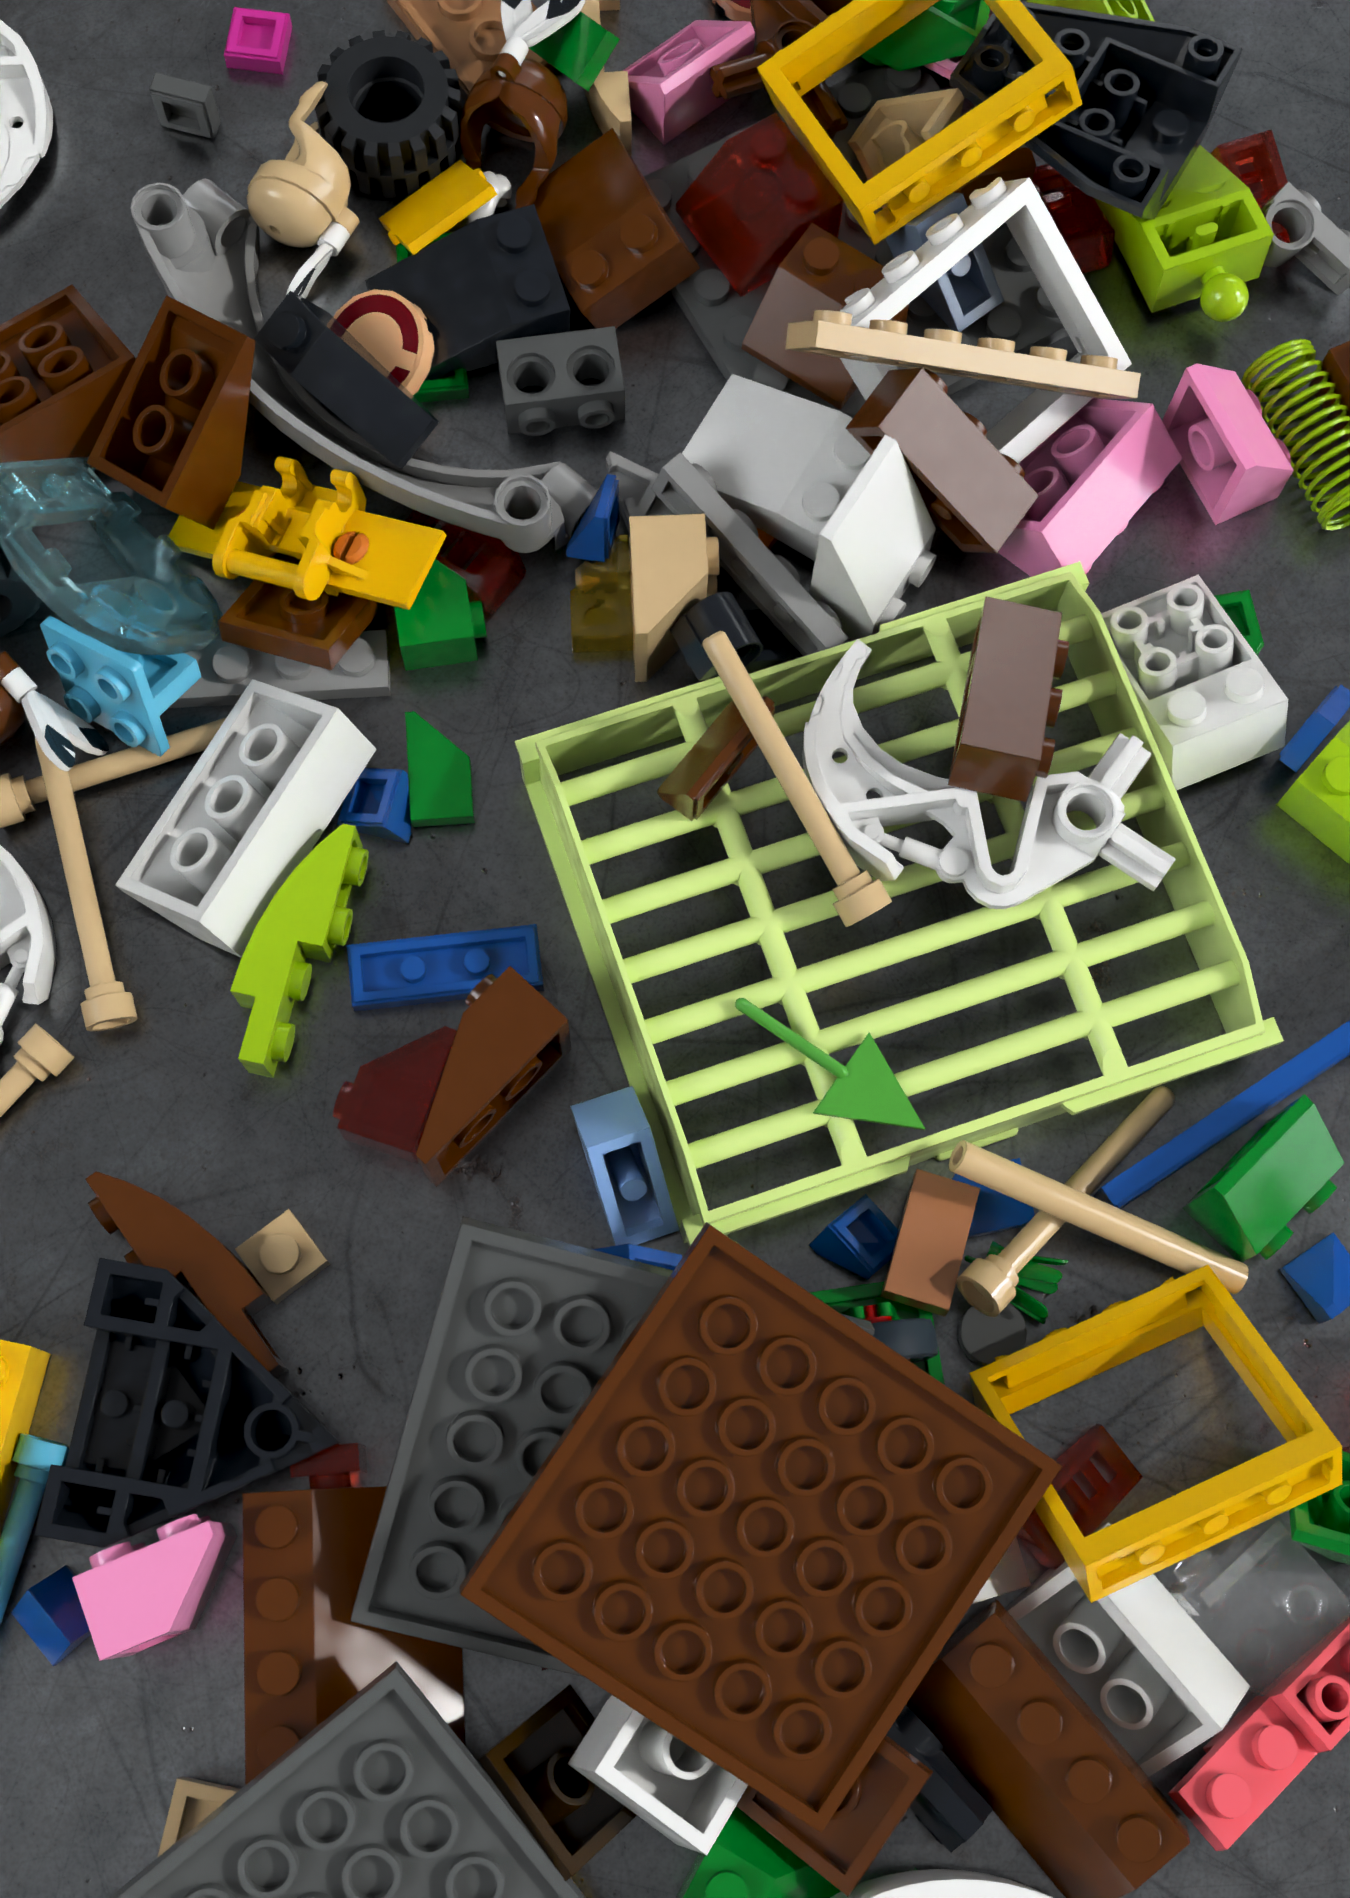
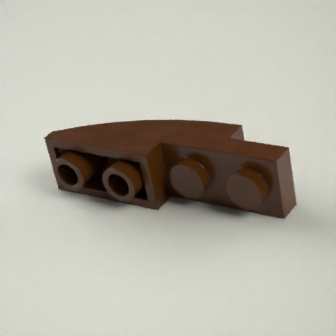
M97 1171L85 1179L96 1194V1197L88 1202L95 1217L110 1235L119 1229L133 1250L124 1255L127 1263L167 1269L184 1286L190 1283L192 1288L189 1291L276 1379L289 1371L252 1318V1316L273 1301L252 1272L224 1244L187 1214L162 1198L132 1183Z

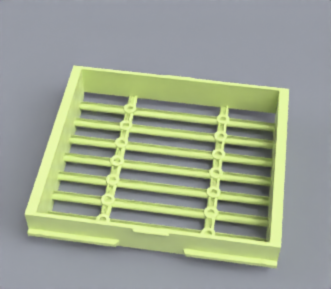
M1080 561L881 624L878 633L858 639L870 647L872 651L860 669L857 680L933 655L936 662L853 689V704L857 714L941 687L944 690H948L958 717H960L971 651L960 654L958 647L973 643L985 597L1062 612L1059 639L1069 641L1068 657L1078 680L1054 687L1062 689L1059 712L1088 703L1101 737L1055 751L1048 775L1075 772L1097 765L1120 733L1129 739L1132 735L1144 742L1141 747L1151 752V757L1125 792L1126 794L1121 798L1124 805V813L1126 814L1122 821L1136 817L1144 838L1176 859L1162 879L1175 911L1080 943L1077 942L1064 907L1138 883V881L1114 865L1060 881L1014 907L989 909L985 906L797 969L784 933L838 916L839 914L833 906V903L838 901L832 890L777 909L774 908L762 874L820 855L808 832L755 850L752 849L740 816L789 800L777 778L732 792L727 783L697 820L691 821L679 811L674 810L581 840L569 806L671 774L707 731L708 727L712 725L732 701L719 676L515 741L520 758L523 782L629 1086H633L651 1127L683 1242H688L689 1246H691L706 1222L727 1235L906 1173L908 1166L935 1158L937 1161L949 1159L956 1145L962 1140L978 1147H984L1017 1135L1019 1128L1065 1112L1075 1115L1270 1048L1284 1041L1274 1017L1266 1020L1262 1019L1249 961L1101 612L1085 592L1089 581ZM856 640L762 669L749 675L761 697L767 696L775 702L774 706L821 692L836 665ZM816 701L774 714V720L784 737L804 731L805 722H809ZM959 718L878 744V746L901 763L954 747ZM680 736H684L686 741L685 743L560 782L558 775ZM844 755L833 760L837 763H843L847 760V757ZM1035 776V778H1034V781H1033L1032 786L1034 785V783H1035V781H1036V778H1037L1036 776ZM977 792L979 803L988 801L994 804L1005 834L986 839L991 865L1008 859L1013 860L1025 812L1021 801ZM1082 811L1067 813L1070 823L1081 830L1096 829L1093 819L1088 814ZM920 822L883 827L884 833L887 834ZM711 825L718 828L728 855L727 859L601 899L590 867L591 864ZM914 863L904 866V869L895 881L881 882L890 898L941 882L942 880L939 878L936 870ZM731 884L739 886L750 918L625 959L622 958L611 927L612 923ZM1031 918L1041 920L1053 952L821 1030L819 1029L806 993ZM1185 934L1199 971L1102 1003L1089 972V966ZM754 943L761 945L772 978L644 1020L632 987L633 983ZM1059 977L1065 980L1077 1012L924 1063L894 1075L906 1096L909 1097L1084 1038L1089 1040L1103 1076L867 1156L854 1120L813 1114L837 1077L788 1043L782 1042L666 1081L653 1044L743 1015L742 1012L736 1009L735 1002L738 998H745L760 1009L776 1003L783 1005L792 1031L829 1055L861 1044L869 1032L872 1038L876 1039ZM1210 994L1226 1034L1130 1067L1127 1066L1112 1027ZM799 1064L806 1067L818 1100L689 1144L687 1143L675 1106ZM821 1126L829 1129L841 1166L708 1211L696 1169Z

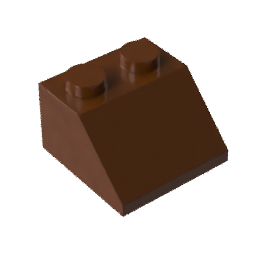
M811 223L779 265L744 337L741 349L841 410L857 389L852 377L840 358L785 349L788 323L813 321L814 310L840 312L847 305L844 301L847 297L861 289H871L884 278L881 272L884 266ZM909 304L890 320L905 323Z

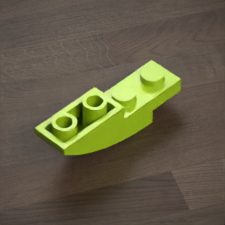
M343 823L322 840L299 863L272 898L257 923L241 957L230 992L241 1007L252 1009L238 1060L248 1073L274 1078L278 1061L287 1062L295 1037V1025L289 1023L294 1001H303L305 999L311 980L312 965L305 962L306 958L331 963L335 946H344L347 942L353 918L352 909L346 908L352 885L359 887L362 885L369 858L368 850L362 848L363 845L356 826Z

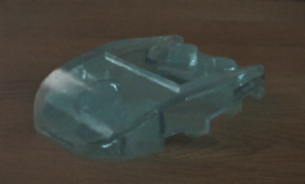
M89 457L0 463V545L18 576L53 612L80 633L93 637L116 650L144 655H174L207 648L220 635L218 621L223 616L222 611L202 579L183 573L176 564L177 559L182 555V551L168 535H159L155 539L137 520L142 509L124 491L111 492L94 473L96 468L86 463ZM89 521L112 557L129 577L75 584L68 577L72 566L57 548L45 550L32 532V528L34 526Z

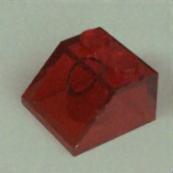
M775 112L726 140L677 201L676 212L739 296L742 297L773 279L779 265L811 223L838 238L844 200Z

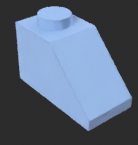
M633 1086L570 1106L615 1246L622 1244L638 1245L679 1231L651 1127Z

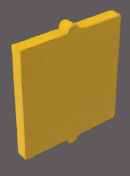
M459 160L378 219L388 231L387 235L394 245L401 243L412 255H415L498 194L492 184L487 181L481 168L473 170L463 161Z

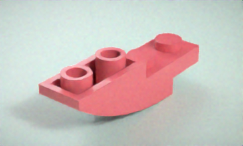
M1350 1615L1305 1651L1225 1725L1224 1729L1217 1733L1203 1747L1206 1754L1168 1793L1215 1851L1228 1850L1318 1753L1331 1751L1350 1731Z

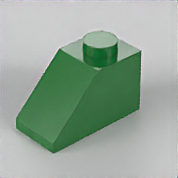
M435 559L411 609L406 610L394 606L399 645L406 671L478 661L475 639L487 637L481 600L469 602L466 579Z

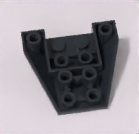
M1021 1L1072 64L1082 100L1081 106L1024 145L1086 195L1140 218L1155 219L1202 142L1238 63L1242 48L1188 26ZM992 13L950 75L949 85L953 88H959L965 98L975 106H978L1035 67V64L996 15ZM1055 89L1045 95V98L1054 93Z

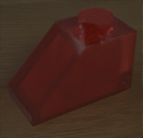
M444 1026L360 1066L354 1083L345 1081L342 1085L333 1110V1118L340 1120L337 1129L343 1138L347 1141L418 1164L416 1152L457 1030Z

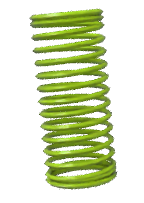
M1300 338L1282 343L1265 352L1245 370L1241 381L1245 389L1251 390L1254 394L1261 391L1257 397L1260 405L1261 402H1268L1265 408L1261 406L1264 421L1269 423L1268 428L1272 434H1275L1274 438L1280 439L1279 435H1287L1283 443L1286 446H1294L1289 452L1291 466L1294 470L1292 473L1293 477L1300 479L1298 483L1299 488L1306 490L1305 498L1308 501H1312V511L1319 513L1317 519L1322 529L1333 531L1350 525V513L1331 519L1337 512L1350 506V484L1337 492L1323 495L1337 483L1349 478L1350 469L1330 481L1316 484L1329 473L1349 463L1350 455L1341 458L1324 470L1310 473L1322 462L1350 447V439L1317 459L1303 462L1314 452L1350 433V416H1345L1348 406L1340 405L1341 394L1333 393L1335 383L1327 382L1329 372L1321 371L1323 362L1315 360L1317 353L1311 341ZM1293 352L1287 356H1284L1277 362L1273 363L1264 372H1262L1254 382H1250L1251 379L1269 363L1280 358L1285 354ZM1300 356L1296 361H1294L1292 364H1290L1282 371L1274 374L1273 376L1265 378L1273 370H1275L1282 364ZM1317 364L1314 372L1296 379L1278 393L1264 397L1270 389L1293 379L1309 366ZM1315 377H1324L1319 384L1301 391L1283 405L1271 408L1278 399L1299 390ZM1330 387L1325 395L1306 403L1291 415L1277 419L1286 409L1305 401L1320 389ZM1336 398L1330 407L1313 414L1295 427L1283 430L1292 420L1311 412L1326 400ZM1342 409V412L1336 418L1320 425L1304 437L1290 441L1299 431L1319 422L1331 412ZM1267 413H1274L1271 419L1267 417ZM1349 421L1343 429L1327 436L1311 448L1296 452L1307 441L1322 435L1340 422ZM1273 424H1281L1277 430H1274ZM1293 457H1300L1296 464L1292 462ZM1307 468L1302 475L1298 473V469ZM1313 479L1309 486L1305 485L1304 480ZM1320 490L1315 497H1311V491ZM1327 501L1321 509L1317 508V502Z

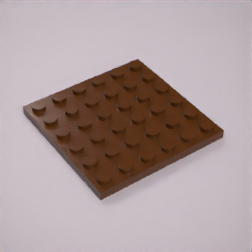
M706 1222L460 1585V1595L822 1833L1062 1465Z

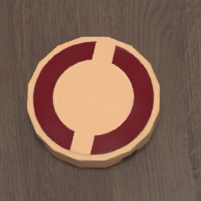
M373 289L353 296L336 311L334 318L414 395L418 392L430 372L434 353L433 334L428 331L425 321L427 319L421 308L394 291Z

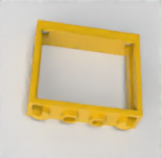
M853 0L757 67L774 106L874 245L1082 105L1072 64L1020 0H984V2L1035 64V67L864 184L804 103L801 96L940 0ZM1055 89L1054 93L1045 98V95ZM886 204L884 209L874 214L875 210Z
M1205 1265L1177 1279H1174L1172 1276L1151 1291L1129 1301L1115 1302L1096 1316L1069 1328L1056 1329L1047 1334L1041 1341L1010 1355L995 1357V1362L969 1373L975 1406L1023 1438L1010 1414L1204 1326L1287 1441L1283 1445L1086 1537L1082 1535L1053 1485L1050 1484L1036 1505L1035 1510L1091 1603L1342 1485V1445L1209 1265Z

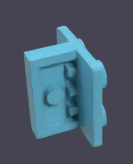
M105 612L82 632L52 616L46 618L40 624L49 648L46 654L48 660L59 674L66 692L64 694V701L69 710L87 723L94 721L113 731L126 745L134 748L139 745L161 757L170 748L160 715L202 677L197 660Z

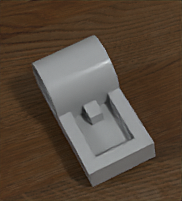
M1288 181L1266 202L1261 211L1271 230L1272 222L1281 224L1287 230L1290 243L1279 240L1274 234L1263 266L1278 267L1295 256L1336 295H1340L1350 287V232L1339 229L1321 212L1320 204L1311 194L1304 190L1296 189Z

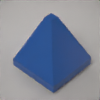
M606 475L568 542L566 549L567 557L605 562L606 558L609 559L620 521L619 480H616V475Z
M364 768L344 799L337 825L340 826L343 823L356 826L359 833L400 843H409L411 817L408 773L402 769Z
M865 1194L827 1225L809 1246L816 1254L869 1279L891 1260L898 1229Z
M1334 1232L1279 1269L1319 1324L1333 1319L1350 1306V1254Z

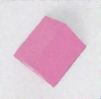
M695 20L623 70L628 71L630 109L663 145L729 100H724L723 97H715L712 91L714 81L709 75L710 68L714 65L754 53L755 31L751 22Z

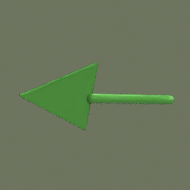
M738 998L736 1000V1009L837 1077L813 1114L925 1130L870 1032L866 1035L846 1066H844L745 998Z

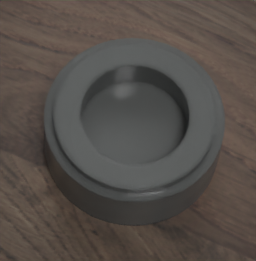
M1010 1303L996 1317L987 1316L971 1306L963 1314L958 1325V1341L962 1351L971 1361L980 1366H986L995 1362V1357L1010 1355L1023 1349L1027 1338L1025 1321L1021 1313Z

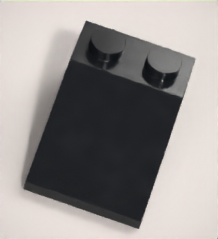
M534 204L476 219L423 248L415 255H410L365 280L368 291L373 289L394 291L421 308L427 319L425 321L428 331L433 334L434 353L430 372L424 381L455 375L454 370L461 368L471 371L498 363L496 341L570 332L571 309Z

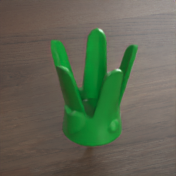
M992 1241L987 1256L990 1254L998 1255L1005 1247ZM969 1255L964 1257V1260L968 1263H972L976 1259ZM1034 1256L1017 1274L1019 1277L1017 1286L1045 1294L1055 1293L1058 1290L1057 1283L1062 1279V1273L1057 1269L1038 1263L1065 1265L1069 1260ZM1015 1286L1016 1296L1010 1303L1038 1322L1045 1324L1048 1317L1046 1306Z

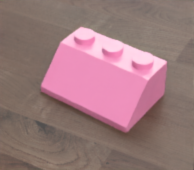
M1093 398L1025 457L1019 465L1025 472L1024 479L1036 491L1039 497L998 553L1030 577L1079 561L1085 574H1087L1093 562L1110 542L1124 531L1129 520L1146 500L1163 485L1164 479L1182 459L1153 403Z

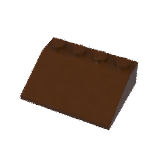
M73 284L0 325V506L7 507L21 498L34 496L45 487L46 483L72 468L87 465L86 462L136 360L135 356Z
M387 1486L242 1493L245 1785L396 1661L466 1747L463 1648L351 1622L352 1609Z

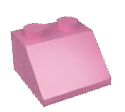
M1198 363L1185 369L1162 422L1182 457L1179 462L1214 524L1217 525L1278 498L1294 470L1291 466V457L1286 445L1280 439L1274 438L1264 421L1262 408L1257 396L1251 390L1245 389L1235 371Z

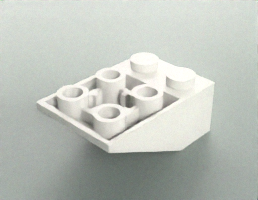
M1199 574L1101 613L1176 791L1285 747L1288 698Z

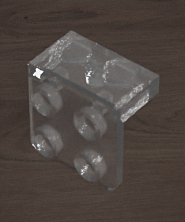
M1289 1510L1217 1543L1209 1550L1205 1549L1182 1560L1173 1571L1178 1579L1167 1588L1169 1593L1250 1685L1248 1691L1258 1696L1268 1694L1350 1617V1599L1303 1546L1292 1540Z

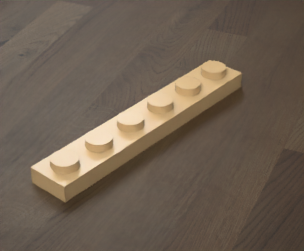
M814 310L813 321L788 323L785 347L787 350L907 369L925 368L938 374L1097 399L1138 398L1141 373L1117 370L1118 359L1113 357L1081 355L1080 363L1066 361L1067 350L1033 346L1030 347L1029 355L1015 353V341L999 338H978L977 346L961 344V332L945 329H925L924 337L907 335V323L892 320L873 319L870 320L869 328L851 326L852 314L831 310Z

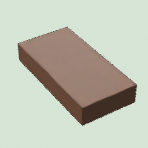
M916 1169L881 1297L940 1316H946L950 1309L980 1188Z

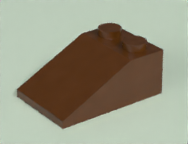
M613 128L551 172L537 190V197L533 204L540 219L559 277L581 313L595 328L615 326L616 329L700 269V266Z
M166 295L86 463L158 505L214 530L241 475L255 340Z
M511 966L498 978L493 974L486 976L473 988L466 998L465 1003L469 1007L463 1012L416 1152V1157L427 1178L436 1187L571 1050L568 1019Z

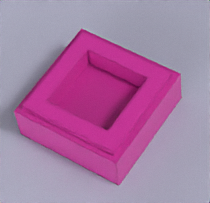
M234 7L224 51L227 68L283 75L293 27L290 14Z

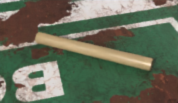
M965 1140L960 1141L951 1154L949 1160V1170L1185 1274L1209 1265L1231 1294L1240 1292L1247 1281L1248 1267L1246 1264Z

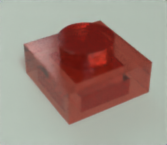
M360 1443L335 1445L291 1465V1478L309 1479L310 1489L351 1487L350 1474L367 1473L366 1446Z

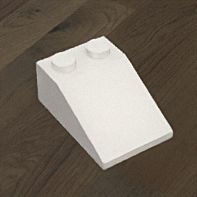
M734 374L728 379L682 453L691 464L696 463L702 466L711 475L716 484L717 493L733 510L738 509L752 520L757 528L815 561L821 531L871 457L869 452L846 429L853 419L850 416L830 407Z
M886 434L819 535L809 594L815 601L824 602L837 614L841 621V630L853 641L878 633L881 624L900 619L906 603L901 601L900 598L910 583L918 588L921 586L937 555L929 551L936 528L897 441Z
M613 1695L607 1700L568 1762V1765L676 1845L704 1855H708L748 1786Z

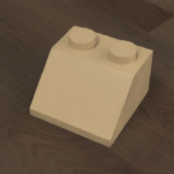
M705 514L629 516V570L635 682H647L678 651L680 647L671 634L670 629L694 605L706 597L717 593L719 542L718 537H706Z

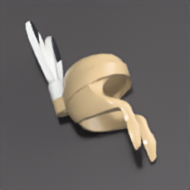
M323 81L316 82L303 93L299 99V105L289 118V128L295 139L285 160H269L261 164L247 188L249 213L256 224L267 235L284 245L297 248H307L318 244L319 247L298 270L287 291V294L292 291L306 299L316 278L325 268L330 257L339 254L360 222L357 215L347 208L351 181L346 164L338 152L319 135L318 122H314L311 125L304 122L314 110L328 86V83Z

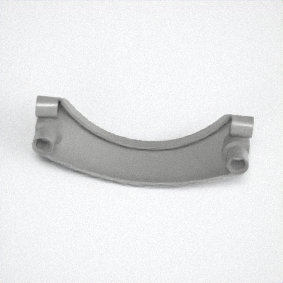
M205 178L192 184L183 195L170 184L158 182L146 185L138 190L131 202L132 217L145 252L148 254L168 296L254 339L265 322L261 311L258 286L260 233L259 226L252 218L249 210L213 181ZM255 340L249 402L281 432L334 469L352 472L360 484L415 511L483 535L501 539L506 547L515 552L529 553L537 551L554 536L555 549L557 550L569 542L598 491L596 487L561 461L508 470H475L443 466L411 458L401 469L395 466L363 437L331 416ZM515 518H528V519H526V520H519V519H515Z

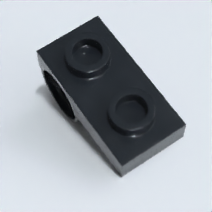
M719 592L701 600L670 629L671 634L683 653L687 665L693 670L699 681L719 676L702 647L703 640L718 631L726 633L748 674L797 658L782 632L761 609L742 610L730 592Z

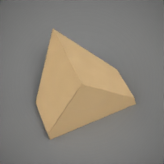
M954 88L877 100L848 141L867 179H871L959 119L964 102V96L960 89Z

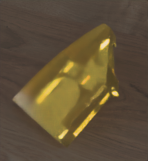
M618 535L614 538L609 559L606 558L605 562L596 561L594 564L585 561L575 569L576 587L570 591L572 653L633 651L628 535Z

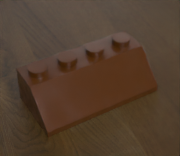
M997 1599L946 1642L906 1703L944 1746L942 1750L993 1808L995 1814L1066 1898H1119L1138 1889L1190 1844L1186 1820Z

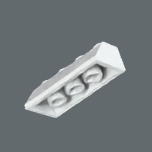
M252 679L115 886L198 939L242 957L257 923L272 898L292 871L312 851L377 749L339 708Z

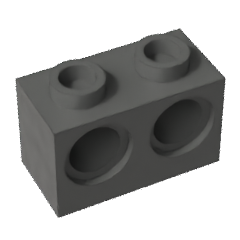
M615 326L496 341L508 434L523 433L529 436H539L547 434L555 428L581 425L594 429L605 427L613 421L625 420V388ZM589 378L603 381V383L597 386H585L580 382ZM533 385L544 388L541 392L535 394L521 391L523 388Z

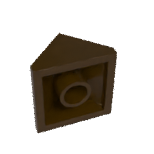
M571 1685L564 1688L484 1752L478 1759L565 1881L574 1876L637 1816L568 1765V1762L595 1721V1718Z

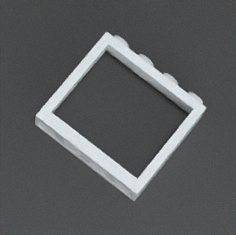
M997 177L986 188L975 189L969 196L972 202L971 205L959 215L957 213L951 214L931 226L925 234L928 238L926 243L915 252L913 250L907 251L887 263L881 271L884 278L871 289L864 288L844 300L847 305L840 310V312L852 314L851 326L869 328L870 320H890L1006 222L1078 351L1069 362L1080 363L1081 355H1098L1117 358V370L1124 371L1132 364L1030 177L1005 182L1001 177ZM840 358L865 400L868 399L889 370H898L894 366ZM1036 389L991 428L985 437L1000 453L1011 457L1019 464L1093 398Z

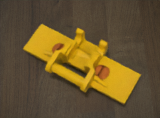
M278 456L274 467L282 477L280 489L266 485L260 487L237 481L214 530L179 515L165 541V544L171 549L212 559L215 574L222 578L235 579L238 576H243L293 589L296 596L310 601L319 598L324 590L327 594L338 596L339 592L410 610L447 535L443 530L365 512L367 498L364 495L359 480L352 472L333 469L330 474V482L337 489L333 490L313 485L308 480L303 466L296 459ZM276 553H281L301 560L297 565L271 557Z

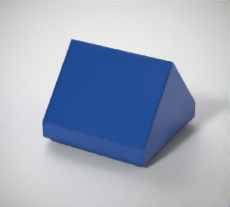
M65 1565L29 1588L11 1612L52 1666H56L91 1635L72 1579L76 1575L68 1565Z

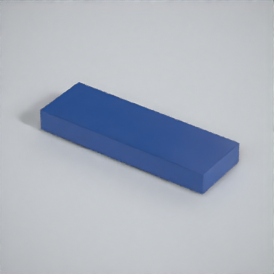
M537 924L347 945L351 1002L354 1012L463 1000L467 998L473 988L486 976L493 974L498 978L509 966L537 991L544 990Z

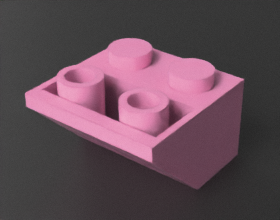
M192 1514L156 1529L160 1540L156 1543L146 1546L145 1542L131 1546L130 1541L102 1550L89 1557L92 1569L76 1575L72 1579L100 1661L134 1655L196 1628L237 1538L233 1524L211 1521L209 1515L198 1518L197 1514Z

